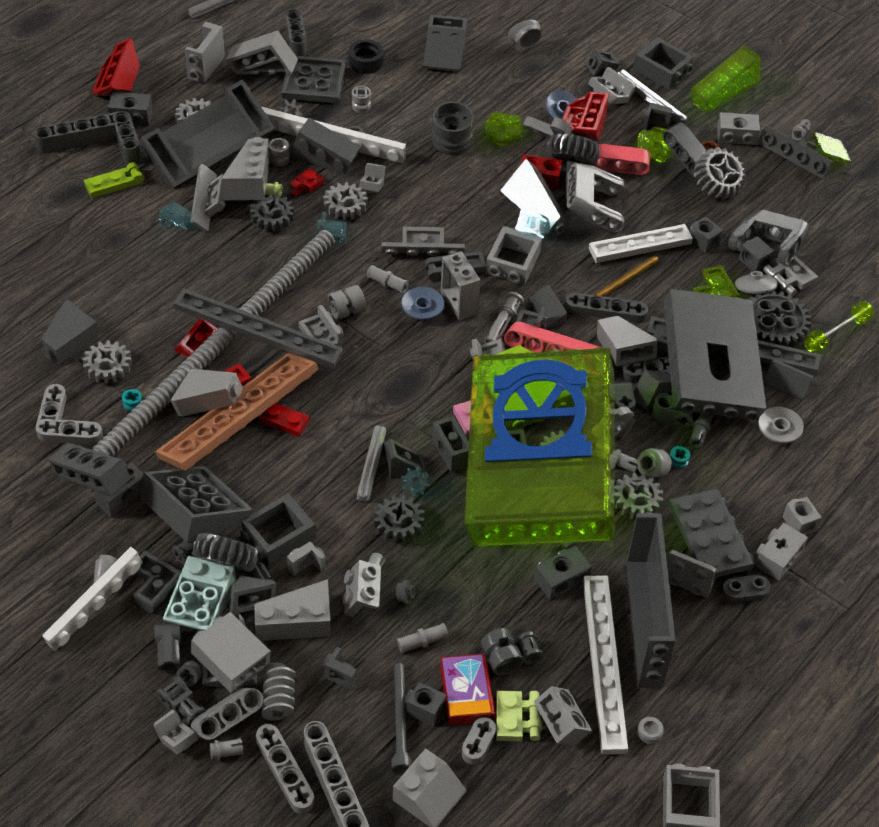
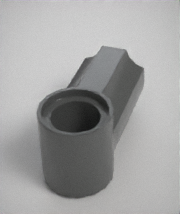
M175 623L154 625L156 647H158L159 671L173 673L181 667L180 645H182L180 625Z

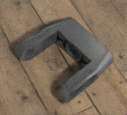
M758 210L746 217L731 234L728 249L739 252L745 241H750L754 235L781 242L778 263L788 265L801 250L810 228L808 223L801 219L766 210Z

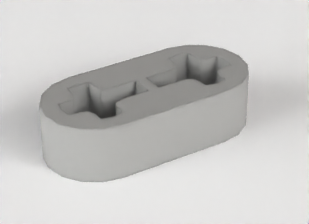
M479 718L473 724L462 746V758L466 763L476 765L485 758L496 733V725L491 719ZM484 727L488 728V732H485L482 738L479 737L480 730H483ZM475 744H477L478 753L475 752L474 755H470L469 750L472 751Z

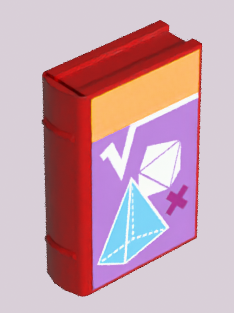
M474 654L441 657L440 668L444 694H446L445 705L448 726L474 724L477 719L484 717L494 721L496 718L495 703L492 696L486 655Z

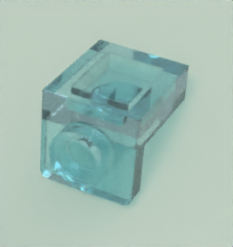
M174 201L162 207L158 212L160 226L165 227L171 221L176 226H180L185 230L192 227L190 222L191 212Z
M322 212L321 219L317 220V231L327 230L333 235L336 242H345L347 222L327 220V212Z

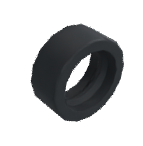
M369 39L354 42L348 50L349 65L353 70L360 73L378 71L384 64V49L382 45ZM361 54H372L376 57H373L371 59H363L357 56Z

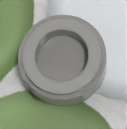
M646 717L639 722L637 734L643 742L655 744L661 740L664 727L658 719Z

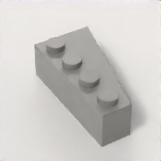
M255 137L247 140L221 178L223 200H264L270 163L268 139Z

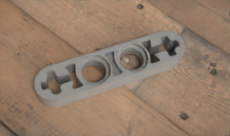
M272 724L262 725L256 732L257 745L291 808L299 814L310 812L314 807L312 789L276 726ZM265 734H268L270 737L272 736L273 747L270 748L269 741L266 738L264 739ZM277 753H283L287 758L282 763H276L272 760V757ZM287 774H295L298 777L297 782L294 784H287L283 779ZM300 789L302 798L307 799L306 804H303L301 801L298 802L297 790Z

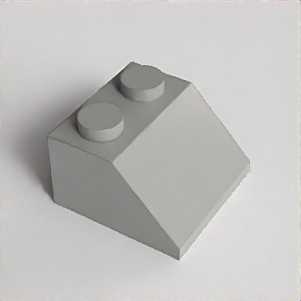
M425 748L393 786V801L429 827H438L466 793V789L448 764Z

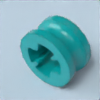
M136 389L125 391L122 394L123 407L129 411L136 409V406L142 401L141 392Z
M682 446L672 448L670 451L672 466L675 468H685L690 459L689 450Z

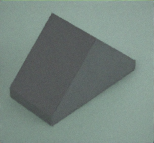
M644 371L633 392L636 404L646 412L654 406L655 399L659 394H668L672 391L671 377L664 371Z
M239 576L232 589L230 612L237 614L255 610L256 603L275 597L276 582Z

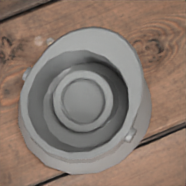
M535 20L522 21L514 25L508 32L509 40L516 43L515 50L517 52L528 49L542 36L540 24Z

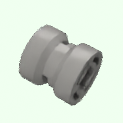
M357 86L352 89V109L357 113L368 112L371 108V90L368 87Z
M282 138L273 139L269 143L270 162L274 166H284L289 163V143Z

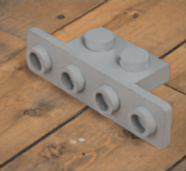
M201 164L198 169L190 222L203 232H207L211 216L222 211L226 203L223 200L221 178L223 174L217 177L216 173Z
M403 227L402 243L382 242V252H386L387 255L406 253L410 256H416L419 253H427L429 256H438L440 254L451 255L460 251L465 252V244L444 243V227Z

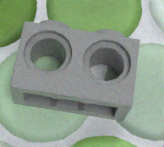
M551 686L534 701L557 744L575 746L592 731L569 689Z

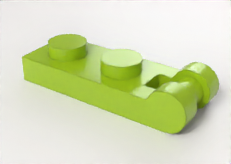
M132 162L125 168L85 179L84 185L92 199L141 184L144 181V176L139 171L138 165Z

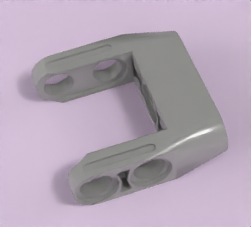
M574 163L568 173L567 208L583 220L608 231H621L624 228L623 216L617 211L594 202V189L610 196L620 195L624 191L623 179L595 166ZM601 177L603 180L595 181L594 178ZM619 185L620 188L612 189L610 186ZM596 212H599V213H602L603 215L600 216V217H596V216H593L592 214H594V213H596ZM613 220L620 221L619 224H611L610 222Z

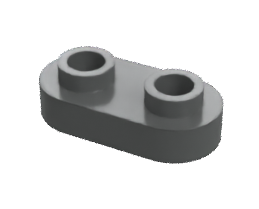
M762 575L729 578L724 582L722 595L727 601L732 603L763 600L768 596L771 585L769 580Z

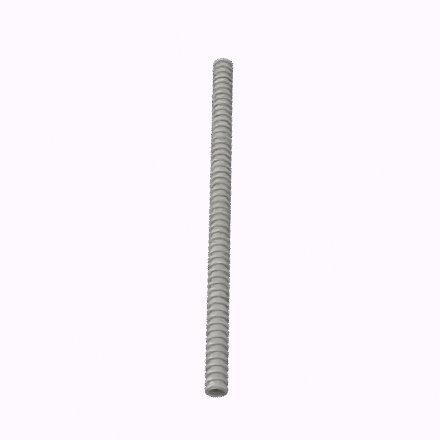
M327 230L320 231L239 309L260 316L295 280L334 245L335 239L333 235ZM223 327L218 328L186 361L182 362L168 378L164 379L159 384V387H156L145 400L141 401L136 406V409H133L126 418L122 419V422L117 424V427H114L107 436L103 437L98 442V445L93 447V450L114 457L115 453H118L129 442V439H132L139 430L143 429V426L148 424V421H151L166 404L171 402L170 400L190 369H205L240 334Z

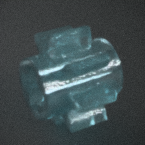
M417 466L416 470L407 468L408 473L406 476H401V479L406 482L402 488L404 491L410 488L411 496H414L415 492H420L423 495L425 487H430V484L425 480L429 477V474L427 472L421 474L419 466ZM414 478H417L418 484L414 485L413 482Z

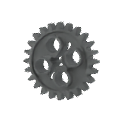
M773 290L771 294L763 293V296L756 294L755 298H749L753 302L757 339L760 338L761 341L778 345L784 344L786 347H789L790 343L796 345L797 341L802 342L804 336L807 337L811 326V316L808 315L809 309H804V303L798 304L799 298L792 300V294H789L787 297L784 296L783 291L779 295H776V292Z

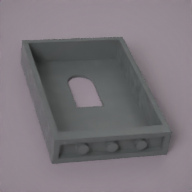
M670 289L663 303L674 410L686 413L695 412L705 415H719L727 418H742L749 421L759 420L766 410L752 300ZM707 344L727 347L730 378L728 380L720 381L712 376Z

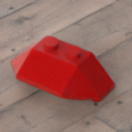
M131 38L114 46V51L108 56L100 70L92 90L94 95L111 96L112 92L129 93L132 90L140 65Z
M589 92L585 97L579 98L567 106L563 120L571 125L576 136L586 137L594 142H599L605 125L609 93Z

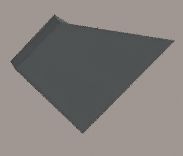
M392 439L383 443L391 479L423 475L426 472L422 454Z

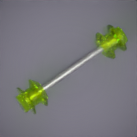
M860 301L857 305L851 307L852 317L824 334L820 330H813L811 334H807L804 338L805 347L813 353H819L821 349L827 348V337L854 320L859 324H865L867 320H871L874 317L872 305L866 301Z

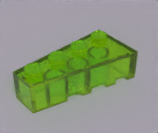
M744 45L690 89L691 102L708 113L761 82V56Z

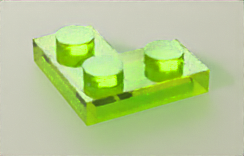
M722 265L703 269L701 275L707 285L692 289V292L733 298L739 297L738 291Z

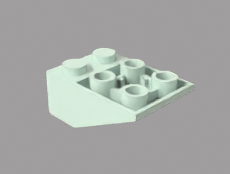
M188 556L164 614L163 621L205 631L221 616L229 603L232 589L237 582L235 568Z

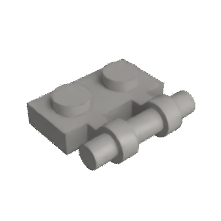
M796 256L788 265L778 263V258H776L774 268L769 264L763 268V271L768 276L777 280L780 290L784 293L792 294V296L797 292L793 286L796 285L800 290H803L816 283L818 276ZM784 274L788 279L785 280L781 275Z

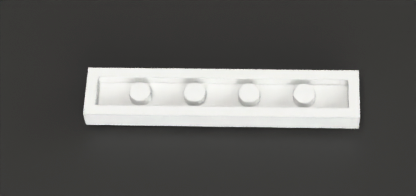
M682 224L589 243V250L595 263L692 244L693 238L686 225Z
M130 547L42 635L48 646L56 651L60 646L65 645L70 636L78 628L85 625L88 617L95 610H99L105 604L106 599L112 593L117 592L130 575L135 574L139 570L143 562L136 550Z

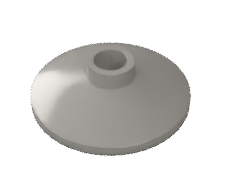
M753 271L748 275L739 277L735 281V287L745 293L761 294L775 290L777 288V280L764 275L760 271Z
M772 407L765 410L760 416L758 423L762 434L769 440L777 443L796 441L801 437L804 429L801 417L785 407Z

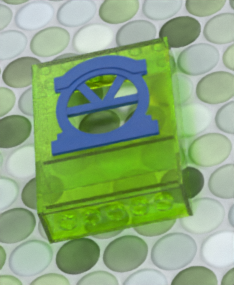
M597 347L582 350H551L549 352L473 356L465 525L473 546L615 540L614 369L610 348ZM551 381L556 383L540 409L524 387L525 384L530 382ZM563 390H567L575 403L574 407L551 408ZM515 392L528 408V410L505 411L504 409L507 401ZM574 417L567 433L559 440L545 446H528L516 441L508 433L504 421Z

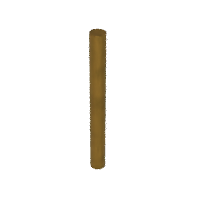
M652 256L594 295L606 297L659 262L658 258Z

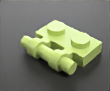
M522 691L496 692V741L522 742L523 733H530V739L533 741L540 740L543 723L540 720V712L534 703L539 697L538 691L529 692L528 701L522 700ZM522 712H530V720L522 721Z

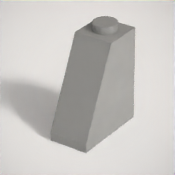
M619 316L597 320V338L602 346L610 352L611 360L616 367L657 358L658 340L654 336Z
M190 369L170 401L178 416H186L234 405L243 387L236 373Z

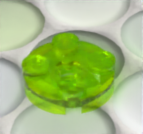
M493 112L485 121L484 134L490 137L489 141L497 145H510L511 141L515 140L517 142L523 134L521 118L518 115Z
M652 127V130L646 131L644 129L639 133L636 144L637 148L648 150L651 154V159L664 162L667 157L673 154L663 139V133L667 129Z

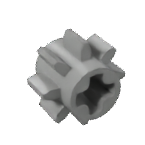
M295 99L292 100V103L285 100L286 105L284 107L279 106L284 113L288 111V106L296 108L294 111L296 116L303 115L299 112V108L302 105L296 106Z

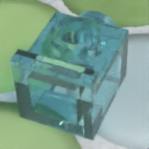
M521 210L515 229L544 238V235L550 231L551 225L549 218L543 214Z

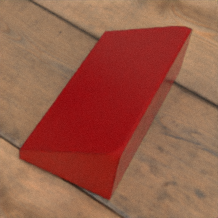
M199 318L174 351L190 357L204 341L208 340L217 331V328L210 322Z

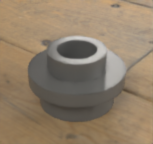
M409 580L398 582L396 587L398 602L410 604L411 599H414L415 588L414 585L410 584Z

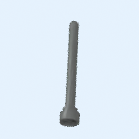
M396 663L394 666L396 753L391 759V770L395 774L403 775L412 765V758L409 757L406 748L404 665Z

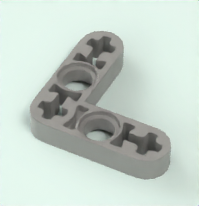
M529 116L526 117L523 123V127L548 139L553 134L559 133L575 135L571 125L557 117L553 119L551 125Z
M60 384L48 386L43 396L36 423L38 438L44 442L95 445L101 441L103 432L100 424L89 421L61 420L67 399L65 388ZM55 394H57L55 398L56 402L53 401V396H55ZM54 409L57 411L52 416L45 414L48 410ZM67 429L76 430L71 435L64 434V431Z

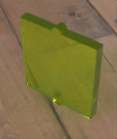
M813 132L812 136L816 142L815 144L823 156L849 164L850 159L847 155V150H845L840 140Z

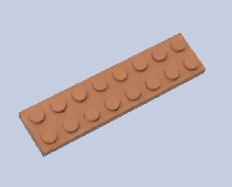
M288 352L245 384L234 405L210 410L155 451L158 458L184 471L192 468L196 462L209 455L213 449L226 442L238 430L243 429L246 424L260 416L271 405L276 404L279 399L293 391L304 380L309 379L312 374L319 370L317 363Z

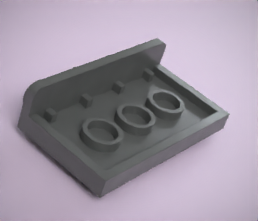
M718 489L670 499L669 507L692 557L715 567L714 578L737 572H743L744 576L751 574L755 564L753 555L748 553L745 539L742 534H739L733 515H730L726 499L721 497Z

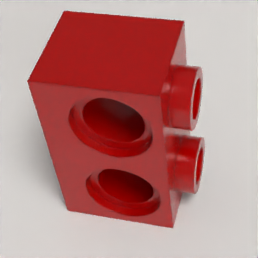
M523 154L521 164L525 159L530 161L538 168L549 189L558 191L562 160Z

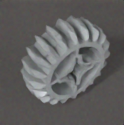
M719 147L703 152L697 159L694 168L696 172L694 178L699 179L697 185H702L701 191L706 190L708 196L713 194L714 199L720 197L721 200L730 199L737 195L745 186L747 178L745 175L746 169L742 168L744 163L738 161L739 156L734 157L733 151L728 153L726 148L721 150Z

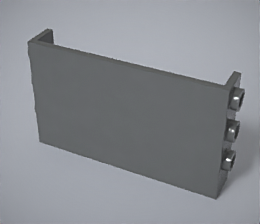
M650 512L637 513L626 561L638 688H663L675 644V633L661 514Z

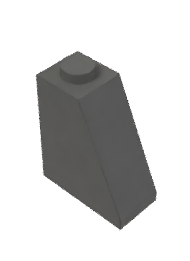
M66 300L41 338L44 356L49 360L52 359L58 365L99 337L97 322L72 302Z

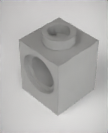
M808 497L791 500L786 505L783 519L787 525L804 535L816 532L822 518Z

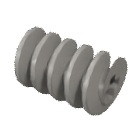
M269 663L264 667L262 717L267 720H281L294 713L293 704L295 701L293 696L295 695V690L293 687L295 686V671L287 668L282 663Z

